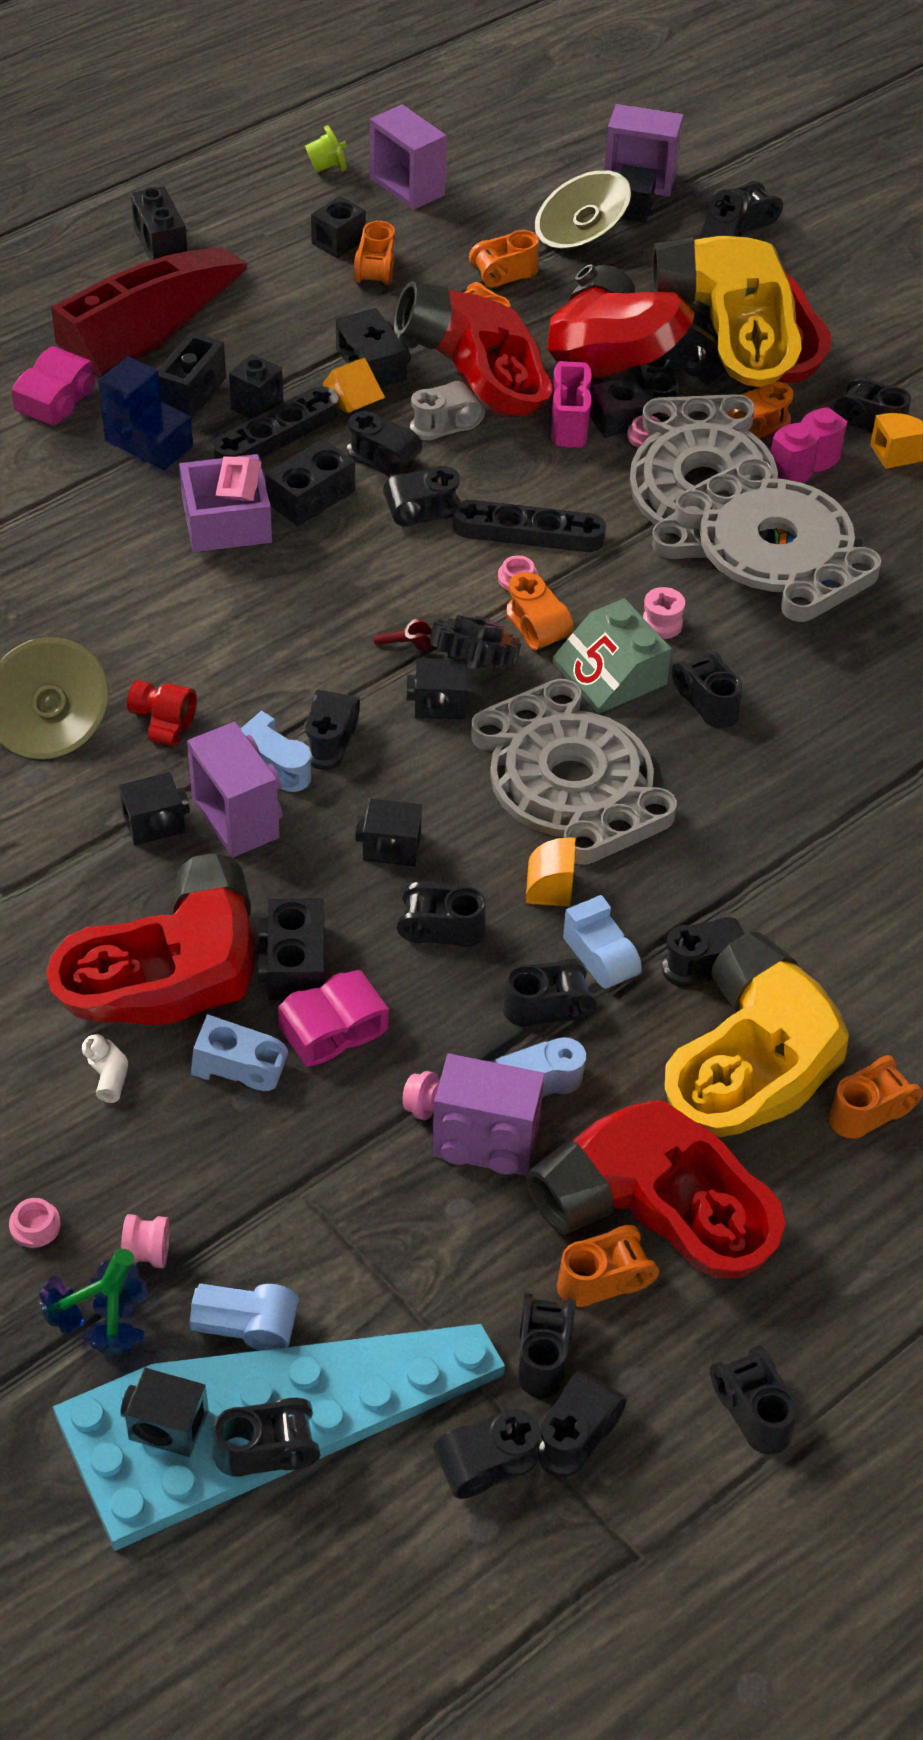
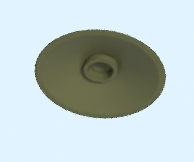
M596 170L578 175L566 181L555 189L541 205L535 219L536 235L544 244L555 248L575 247L600 237L619 221L629 205L631 187L628 180L615 171Z
M43 637L22 643L0 660V744L6 749L26 758L51 759L76 750L95 733L106 712L108 683L100 662L87 648L69 639Z

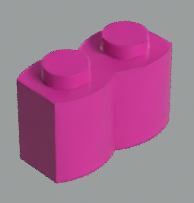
M55 346L48 348L37 359L34 367L26 370L12 387L14 410L52 426L58 424L63 418H67L72 413L75 403L92 392L96 381L93 374L92 361Z
M559 361L554 369L550 435L555 446L582 448L587 442L592 376L591 369L587 363Z
M827 407L808 413L800 423L789 424L779 429L773 436L771 454L774 457L778 470V479L804 483L812 476L813 472L824 471L834 466L841 457L847 421Z
M361 970L335 974L321 988L296 991L290 994L278 1006V1027L306 1067L324 1063L336 1057L347 1048L357 1047L378 1038L388 1030L389 1008Z

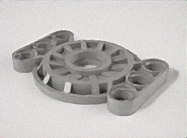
M737 394L664 397L652 399L645 404L642 425L644 430L651 436L637 449L631 463L630 489L633 500L641 513L655 525L652 533V547L658 556L666 559L707 558L699 538L700 529L684 528L675 520V507L678 495L694 486L685 480V476L690 470L697 467H710L720 473L745 459L757 458L769 463L772 467V479H778V470L773 455L759 438L747 431L753 425L754 404L748 397ZM733 409H739L747 415L740 419H733L726 413ZM693 411H702L708 417L698 421L691 419L688 415ZM660 412L667 414L670 418L665 422H656L650 416ZM636 474L644 475L643 484L639 488L636 482ZM754 474L744 476L753 481L763 479L761 476ZM718 490L714 492L715 494L723 497H729L733 495V493L726 490ZM648 499L657 512H654L644 500ZM688 506L684 508V510L691 513H699L703 511L701 508L696 506ZM768 529L759 532V535L765 541H767ZM673 533L678 535L681 540L676 544H666L659 538L664 534Z
M745 459L689 488L677 497L675 520L684 528L700 529L701 545L707 558L715 567L734 581L749 587L771 592H783L782 613L793 621H809L870 587L878 579L881 558L876 551L870 548L854 547V527L842 506L835 499L812 486L786 479H772V467L762 459ZM754 474L761 476L763 479L753 481L744 476ZM718 490H726L733 493V495L729 497H723L715 494L714 492ZM688 506H696L701 508L703 511L699 513H691L684 510V508ZM840 524H842L846 535L840 534ZM777 528L790 532L796 538L787 544H773L762 539L759 532ZM852 564H866L871 567V570H856L852 567ZM833 580L840 583L841 587L829 588L821 582ZM802 597L811 603L801 606L793 603L791 599Z
M556 679L476 713L472 718L471 740L479 749L494 751L492 754L490 779L493 792L501 806L515 820L535 831L556 837H587L595 843L591 847L580 848L575 846L574 863L587 865L668 829L675 820L677 800L668 790L652 787L654 768L650 753L642 741L627 727L609 717L580 711L581 689L579 685L568 679ZM557 695H565L573 701L567 704H558L551 698ZM522 710H530L536 713L537 716L533 719H522L516 713ZM493 725L501 729V732L495 735H487L479 729L483 726ZM577 761L590 768L593 775L581 781H567L555 776L551 771L560 762ZM498 765L506 766L505 775L499 780ZM644 765L646 779L639 772V766ZM510 792L515 802L519 805L517 806L511 799H509L506 793ZM651 804H659L664 806L667 812L661 815H654L649 813L645 807ZM622 820L630 824L631 828L626 831H616L609 827L608 824L612 821Z

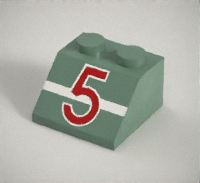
M623 598L590 612L553 656L552 663L566 679L574 681L579 685L581 696L597 714H601L668 683L672 648L633 606Z

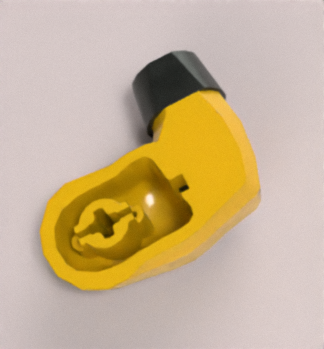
M715 236L696 240L686 238L655 243L653 251L654 292H672L682 299L686 297L691 302L698 300L710 306L712 326L718 335L719 356L730 377L748 386L762 387L775 383L795 365L802 350L801 337L796 323L795 301L776 248L771 243L748 237Z
M758 931L748 932L730 943L718 955L712 967L711 975L736 1013L728 1017L715 1030L678 1048L666 1064L665 1091L669 1104L713 1133L716 1137L740 1134L798 1110L815 1093L819 1086L844 1063L847 1053L849 1032L839 1009L822 986L798 967L797 961Z

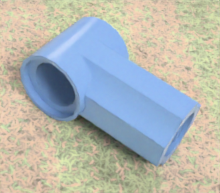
M199 1283L198 1288H195L191 1303L190 1331L242 1338L248 1346L257 1351L287 1348L290 1342L299 1298L291 1289L277 1284L259 1285L253 1292Z

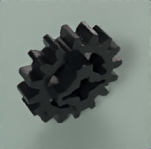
M457 615L455 619L449 618L448 621L438 619V622L434 621L429 640L431 641V646L438 647V651L447 652V658L465 659L467 667L476 669V667L494 669L496 665L503 667V664L513 666V663L518 661L522 643H520L519 638L513 637V634L504 632V626L496 625L489 621L490 619L480 616L464 617Z

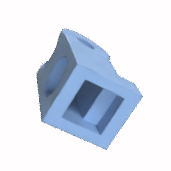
M260 711L240 728L245 736L251 735L259 748L260 757L266 765L272 764L275 767L281 781L280 789L296 792L303 790L310 784L312 776L309 747L303 742L288 740L275 731L274 718Z
M600 895L566 909L563 939L585 964V967L597 983L606 989L639 975L642 968L636 948L629 939L624 938L623 932L610 916L611 907L603 896Z
M207 1014L193 1048L191 1075L209 1080L211 1074L234 1081L239 1080L255 1090L270 1091L275 1089L289 1053L284 1043L270 1035Z
M563 1037L548 1042L545 1041L496 1059L495 1063L544 1072L543 1097L553 1093L564 1095L574 1092L582 1084L586 1052L578 1041Z

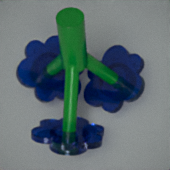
M127 1249L116 1250L111 1260L104 1261L98 1267V1278H93L89 1281L87 1287L77 1292H74L71 1288H66L64 1282L58 1276L48 1278L46 1286L39 1290L41 1311L47 1323L53 1327L58 1326L65 1335L72 1333L74 1328L81 1326L83 1323L82 1312L76 1304L93 1296L95 1297L93 1300L95 1313L101 1317H107V1322L95 1323L91 1326V1330L84 1331V1341L90 1342L92 1348L105 1354L123 1353L132 1347L133 1343L142 1341L144 1339L143 1330L133 1328L130 1323H119V1316L123 1318L129 1317L134 1311V1305L142 1303L148 1295L147 1285L144 1281L138 1279V1268L133 1265L134 1255Z

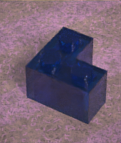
M128 356L98 380L105 441L162 470H166L193 447L191 416L161 402L158 370Z

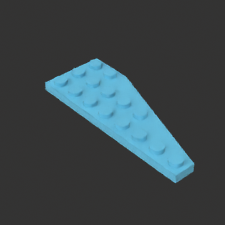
M481 1324L148 1365L146 1368L206 1385L209 1411L190 1457L129 1440L125 1418L120 1415L121 1404L127 1388L130 1385L137 1386L144 1368L53 1406V1411L114 1551H117L294 1471L276 1470L249 1474L243 1477H231L222 1473L216 1466L213 1458V1430L217 1417L227 1409L274 1403L286 1398L298 1397L307 1399L311 1402L313 1408V1415L309 1420L312 1440L319 1445L321 1453L319 1459L504 1376L505 1365ZM233 1438L228 1440L227 1443L232 1446L241 1447L247 1445L249 1441L244 1438Z

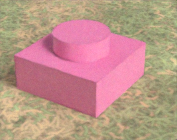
M223 457L215 496L226 500L253 501L258 485L261 461L250 457Z

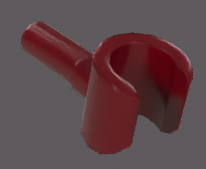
M414 619L406 626L405 630L374 635V644L382 645L410 641L418 651H427L432 648L430 645L431 641H429L430 638L427 636L431 634L432 629L425 621Z

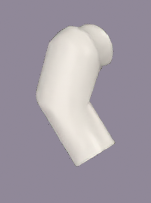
M100 1034L91 1035L83 1042L82 1053L87 1057L88 1063L101 1075L96 1096L104 1102H117L120 1099L128 1070V1060L112 1041L105 1039Z

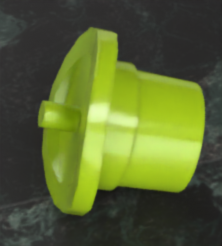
M326 125L324 126L325 135L305 145L307 153L316 173L340 166L343 173L347 171L343 149L347 148L346 142L340 143L331 127Z

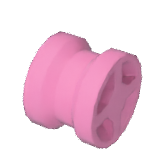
M667 587L655 588L648 592L644 600L645 612L643 618L662 639H670L677 636L681 632L683 625L682 615L685 609L683 595Z
M126 1215L122 1231L121 1249H127L134 1255L132 1266L138 1262H149L154 1268L165 1267L169 1248V1218L157 1216L153 1221H143L138 1215Z

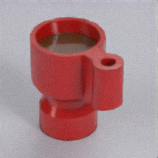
M135 680L128 692L127 709L130 713L147 716L149 713L152 714L148 729L150 742L176 747L181 731L186 730L194 719L197 709V694L192 688L167 683L156 689L152 683Z

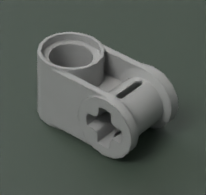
M453 381L431 389H421L416 391L411 398V405L415 410L414 419L410 423V429L421 440H435L444 435L475 428L484 418L485 408L466 384L461 381Z

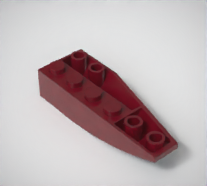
M224 247L171 254L130 267L101 280L51 307L55 343L65 351L92 361L93 372L103 378L160 347L247 270V263Z

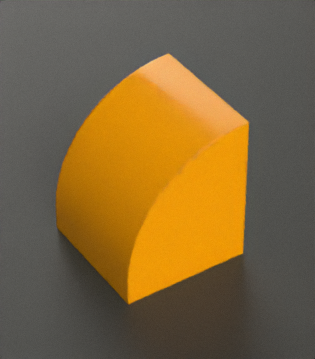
M365 357L332 370L322 383L324 387H329L336 391L339 409L345 413L353 412L385 398Z
M899 413L876 415L870 446L885 469L923 462L922 420Z
M575 838L551 840L534 850L528 862L525 904L570 907L574 873Z

